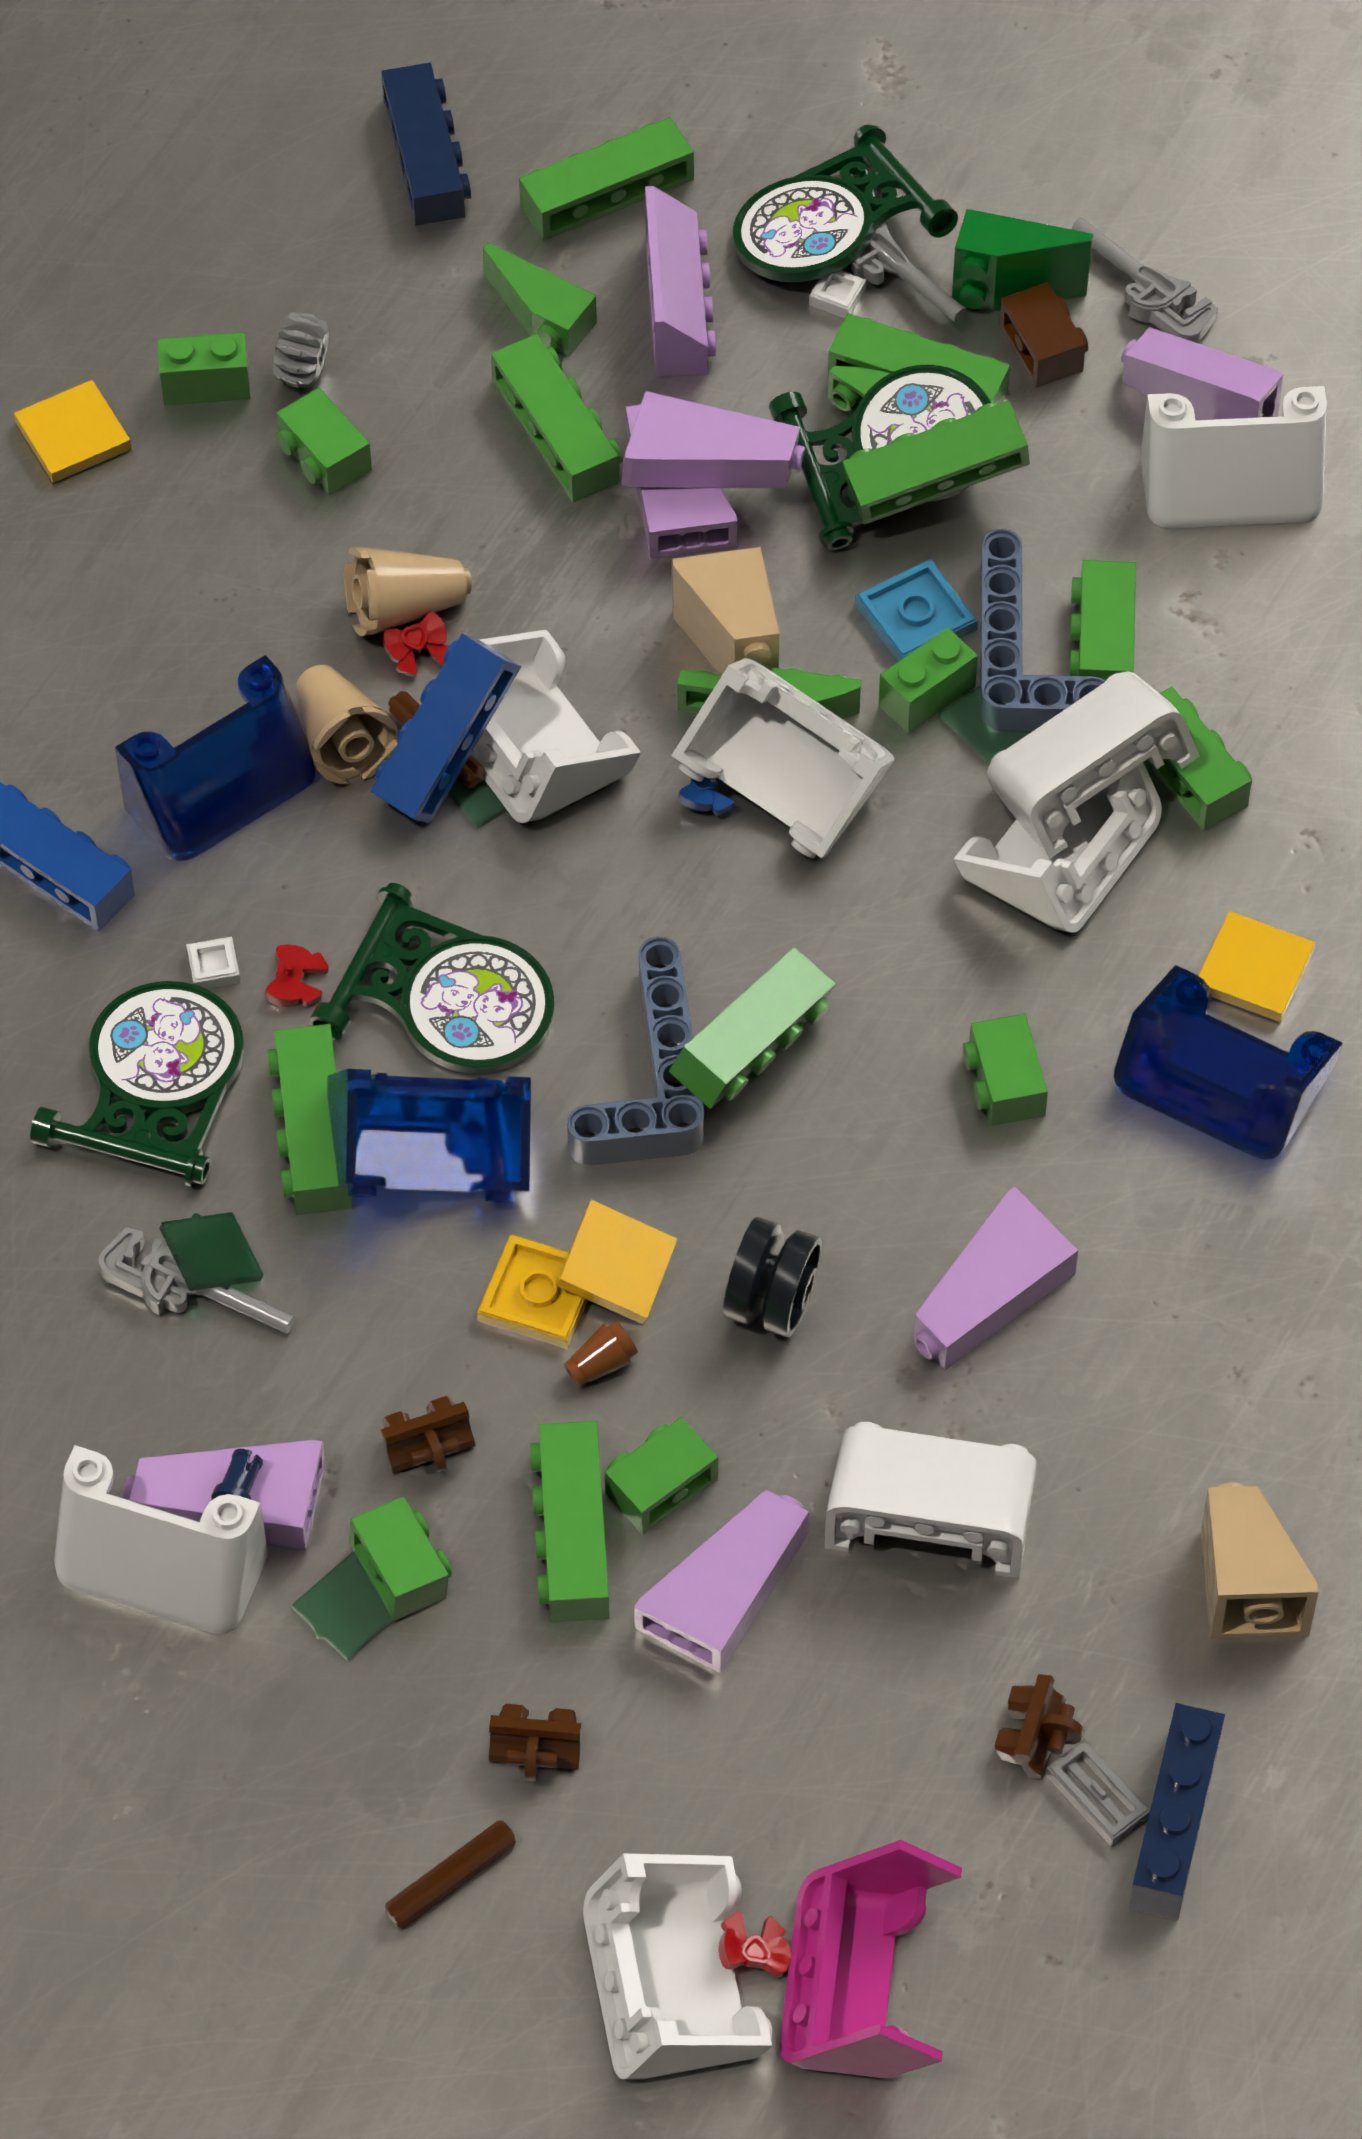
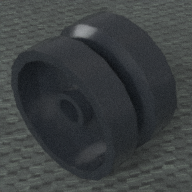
M755 1217L743 1236L730 1272L723 1303V1315L728 1319L749 1325L762 1311V1322L766 1331L790 1338L801 1321L813 1290L821 1258L822 1239L819 1236L796 1230L786 1239L783 1245L784 1234L780 1224Z

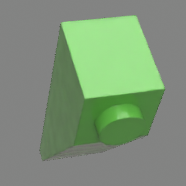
M489 242L483 246L484 276L530 336L538 334L547 348L553 347L555 351L570 357L597 323L596 295Z

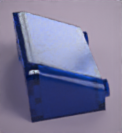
M266 655L246 666L238 676V691L246 704L178 746L173 747L166 738L155 732L138 733L115 746L124 809L169 859L187 861L197 857L303 791L314 781L316 768L312 761L305 732L282 674Z
M1175 965L1132 1013L1114 1068L1113 1077L1116 1086L1127 1097L1253 1157L1268 1160L1279 1156L1289 1143L1336 1064L1343 1043L1317 1031H1306L1295 1039L1289 1052L1208 1015L1207 1012L1211 1003L1209 986L1198 975Z
M346 1069L327 1076V1100L338 1186L348 1188L349 1197H377V1189L480 1193L485 1194V1202L511 1203L514 1202V1194L530 1191L531 1077L508 1076L506 1077V1082L503 1083L502 1080H488V1078L465 1080L387 1076V1073L371 1075V1070Z

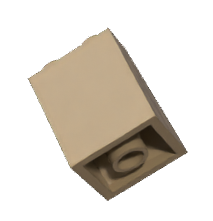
M761 547L672 559L673 618L720 675H723L729 664L744 658L753 660L772 671L773 667L779 668L780 633Z
M1236 1482L1223 1483L1217 1487H1208L1200 1533L1210 1639L1309 1636L1319 1593L1318 1583L1259 1487L1244 1486Z

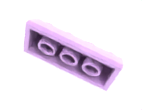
M645 186L646 253L656 377L708 374V357L716 356L715 331L706 330V322H713L712 296L703 295V289L710 288L709 262L701 263L700 255H707L706 229H698L696 211L654 186Z

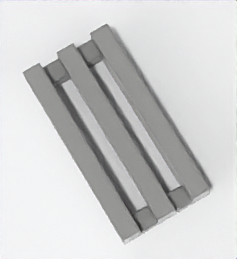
M1085 1739L1046 1767L1045 1775L1111 1847L1119 1842L1122 1835L1130 1834L1139 1822L1143 1824L1148 1820L1150 1809ZM1081 1757L1131 1813L1126 1816L1106 1795V1792L1075 1760ZM1063 1769H1066L1074 1777V1779L1096 1801V1803L1106 1812V1814L1116 1823V1825L1113 1826L1110 1823V1821L1100 1812V1810L1068 1777V1775L1063 1771Z

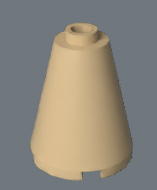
M362 546L351 548L347 553L354 556L353 563H345L344 565L345 600L348 614L357 613L360 624L352 626L360 637L372 636L385 631L386 628H394L423 618L430 612L437 613L457 606L465 601L466 594L471 593L472 579L470 571L467 567L463 568L458 559Z
M316 665L302 673L296 683V693L312 761L318 772L326 780L338 784H348L349 782L346 778L358 775L363 780L374 776L380 764L385 759L390 758L398 744L395 740L398 729L392 717L329 665Z

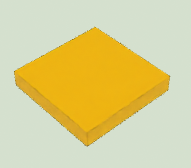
M93 380L14 412L15 423L52 483L132 449L130 438Z
M1229 911L1197 977L1194 991L1281 1023L1312 957L1316 942Z
M591 1199L585 1208L556 1286L643 1325L648 1318L677 1238Z
M510 1234L477 1311V1321L568 1349L588 1301L556 1286L568 1252Z

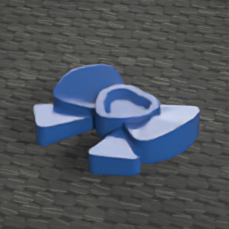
M704 777L702 781L691 778L690 784L682 788L678 795L679 801L686 807L698 811H709L712 809L715 815L731 810L734 805L732 799L716 792L718 783L726 784L719 778L709 779Z

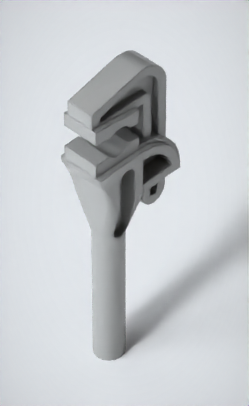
M1079 218L1075 221L1071 230L1094 234L1093 248L1134 279L1135 283L1128 284L1125 291V302L1130 306V317L1141 322L1152 323L1161 331L1195 343L1201 341L1218 315V308L1212 304L1211 300L1205 297L1198 302L1197 306L1190 308L1196 302L1197 289L1191 286L1190 282L1144 266L1085 219ZM1183 309H1186L1184 310L1183 318H1181L1180 312Z
M882 223L875 230L863 253L849 264L852 275L866 279L876 285L884 281V272L900 276L955 323H960L967 315V310L908 261L892 238L885 223Z
M127 1226L99 1255L98 1264L102 1278L117 1287L144 1298L150 1310L159 1316L165 1308L175 1313L184 1312L188 1305L187 1295L194 1294L205 1296L286 1334L290 1332L294 1325L295 1316L211 1279L178 1254L166 1240L155 1238L151 1245V1253L140 1262L141 1271L134 1268V1258L141 1253L145 1244L144 1232Z

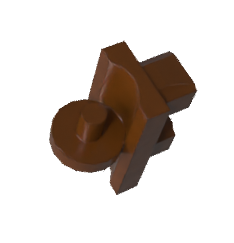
M444 1396L432 1400L426 1407L427 1414L410 1419L408 1413L399 1411L385 1416L383 1419L384 1429H381L388 1465L392 1473L394 1474L431 1461L435 1472L439 1473L447 1470L444 1456L476 1446L470 1426L469 1411L465 1403L455 1404L450 1397Z
M1038 1674L1035 1686H1012L1008 1699V1711L1012 1718L1023 1719L1024 1723L1022 1729L1002 1728L999 1730L995 1742V1750L1000 1759L1021 1765L1028 1778L1043 1779L1050 1753L1062 1754L1064 1745L1079 1743L1084 1732L1083 1726L1072 1719L1075 1708L1070 1704H1065V1697L1053 1688L1055 1680L1051 1675Z
M505 1704L499 1716L491 1715L489 1724V1761L525 1765V1780L536 1781L538 1767L579 1770L581 1723L576 1722L574 1710L555 1708L549 1712L548 1720L529 1719V1710L523 1705Z

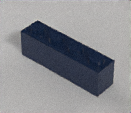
M431 62L382 70L383 100L415 226L464 218V200L471 199V189L467 173L460 174L458 167H463L460 144L458 141L451 142L450 135H455L451 110L443 111L442 104L446 103L443 79H435Z
M1180 1703L1175 1704L1134 1876L1129 1909L1179 1920L1220 1744L1225 1714Z

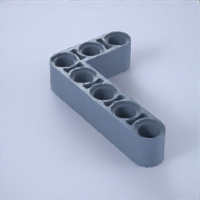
M996 529L984 537L981 552L980 719L983 726L994 733L1030 734L1099 687L1105 680L1093 676L1023 675L1022 542L1019 536L1011 530Z
M657 936L650 938L639 949V984L656 1097L590 1104L578 1107L572 1111L567 1123L568 1151L570 1156L582 1165H600L683 1156L694 1153L703 1143V1102L685 1086H670L672 1083H681L669 1070L683 1047L693 1039L681 953L678 945L667 937ZM655 965H665V966H667V967H664V968H655V967H653V966H655ZM661 1004H670V1005H673V1006H671V1007H660V1006H658V1005H661ZM675 1043L678 1044V1046L667 1047L664 1046V1044ZM688 1123L690 1126L684 1128L677 1127L675 1124ZM631 1128L643 1129V1131L638 1133L630 1132L628 1130ZM585 1133L596 1134L595 1137L586 1138L581 1135Z

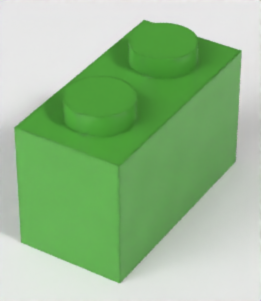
M245 332L158 339L159 370L164 406L251 399Z
M320 387L276 412L278 432H276L275 437L278 445L286 455L292 454L300 462L306 478L313 484L317 482L328 495L372 470L370 443Z
M947 627L880 674L878 706L909 734L976 687L978 655Z
M1026 1013L971 1023L969 1042L963 1043V1055L967 1069H975L978 1082H974L976 1104L979 1110L986 1109L990 1126L1046 1116L1048 1090Z
M680 1417L669 1426L666 1424L658 1426L648 1435L645 1443L631 1453L623 1452L611 1461L605 1471V1494L643 1535L718 1480V1456L690 1425Z
M404 1496L351 1518L349 1544L393 1621L446 1599L448 1578L452 1576L451 1567L446 1555L440 1549L435 1551L428 1539L429 1529L423 1515L418 1510L413 1512Z

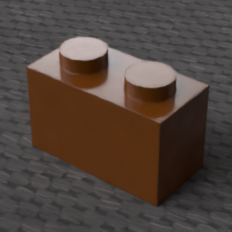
M1049 282L1001 298L999 326L1036 388L1083 372L1085 352L1089 348L1086 335L1082 328L1074 326L1070 319L1066 301L1062 296H1056Z

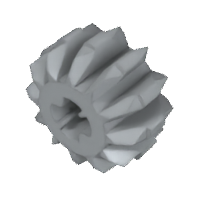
M291 312L286 317V320L283 321L281 332H279L273 358L274 365L272 370L277 380L298 388L300 386L311 388L316 383L324 366L329 343L330 329L326 320L316 318V315L304 312L302 314Z

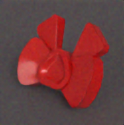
M428 613L420 624L408 626L403 630L385 629L383 645L388 656L398 663L396 667L397 672L415 677L417 668L414 652L420 653L424 647L438 666L442 667L444 665L443 657L449 646L444 645L447 640L445 624L436 613Z
M285 944L276 947L275 957L278 962L275 979L266 987V999L280 1007H294L299 1005L300 1002L305 1007H309L321 1000L322 991L303 983L304 973H328L329 966L322 954L317 952L311 955L310 951L297 945Z
M740 1910L727 1917L721 1923V1928L725 1932L720 1938L718 1952L722 1966L725 1969L731 1970L741 1965L762 1968L776 1978L781 1977L787 1971L791 1960V1950L787 1940L783 1937L785 1935L784 1928L772 1916H769L764 1921L761 1936L752 1935L748 1939L743 1914Z

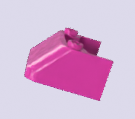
M898 1840L815 1870L806 1877L797 1896L791 1960L788 1970L779 2049L784 2061L802 2069L877 2078H891L942 2062L943 2051L909 2037L907 2032L894 2025L886 2026L895 1938L911 1931L923 1920L926 1913L927 1889L961 1878V1867L903 1840Z

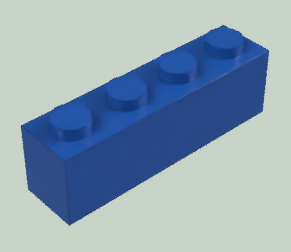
M461 634L459 639L452 642L447 648L443 657V667L436 679L431 680L424 688L420 697L421 705L413 719H409L400 729L397 738L399 743L390 758L385 759L378 767L375 774L376 782L370 791L412 819L426 823L432 822L522 667L479 639L465 634Z
M0 782V865L97 931H100L135 895L130 866L120 856L115 854L110 856L99 849L94 841L84 832L77 831L75 833L62 824L58 816L48 808L40 809L29 802L17 787L10 784L5 786Z

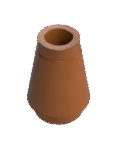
M615 1321L608 1327L603 1324L570 1357L571 1359L563 1363L574 1382L581 1387L587 1382H592L631 1364L630 1358L637 1354L638 1350L623 1327Z

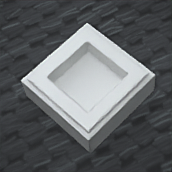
M842 270L822 277L809 295V305L845 318L847 313L852 314L864 294L866 279Z
M232 936L186 944L194 985L205 989L240 984Z

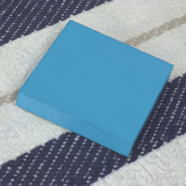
M931 559L855 595V606L897 662L947 627L959 638L977 630L978 620Z

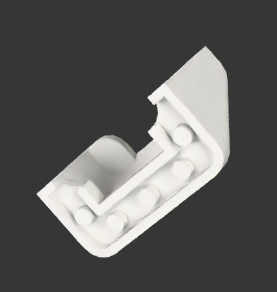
M1299 387L1289 391L1283 399V416L1195 420L1192 403L1186 397L1179 394H1148L1140 460L1149 519L1162 528L1176 529L1298 523L1311 521L1316 518L1322 510L1324 496L1327 418L1325 387Z
M547 630L480 639L483 643L522 666L471 753L484 767V780L517 822L527 823L543 819L628 775L633 770L641 752L630 737L624 732L614 731L607 733L600 742L557 687L565 669L566 659L563 651Z
M748 658L728 665L671 755L681 762L679 769L689 777L697 781H702L704 777L709 779L719 778L791 827L789 834L794 838L791 843L792 846L810 858H815L816 855L820 858L827 856L895 759L880 744L763 665Z
M1127 671L1110 676L1103 684L1006 750L997 753L991 760L987 777L996 795L1045 855L1051 859L1068 847L1063 839V832L1067 824L1071 822L1075 826L1081 821L1075 809L1076 807L1147 759L1156 769L1164 765L1162 759L1166 758L1174 760L1183 769L1199 758L1200 755L1184 717L1172 703L1135 673Z
M1144 762L1075 808L1081 821L1075 826L1071 822L1067 824L1063 832V839L1068 847L1051 859L1045 855L1016 819L995 848L989 839L978 836L969 839L954 857L961 875L966 881L1054 929L1070 933L1077 932L1084 926L1154 833L1160 822L1162 812L1161 801Z
M859 1422L855 1426L846 1429L843 1433L826 1511L824 1548L849 1552L852 1539L864 1536V1544L874 1545L875 1534L969 1548L972 1549L971 1560L981 1561L982 1554L995 1561V1575L1019 1578L1036 1476V1459L1029 1454L1026 1448L1017 1444L996 1446L884 1429L872 1422Z
M74 1445L63 1474L54 1558L57 1577L62 1585L79 1593L211 1634L227 1633L237 1627L268 1558L261 1503L238 1495L226 1494L218 1496L209 1502L200 1521L197 1522L110 1495L109 1492L114 1480L111 1462L106 1456L98 1452Z
M623 1853L586 1893L583 1916L612 2065L617 2076L623 2080H642L756 2059L772 2046V2025L770 2020L765 2016L760 2007L745 2006L742 2008L734 1968L731 1970L725 1969L719 1958V1941L725 1932L721 1928V1923L739 1903L742 1894L741 1882L735 1874L732 1856Z

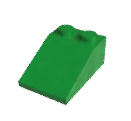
M966 209L955 246L952 298L965 307L994 312L1000 311L1001 298L1049 282L1056 296H1062L1064 300L1087 296L1094 234Z

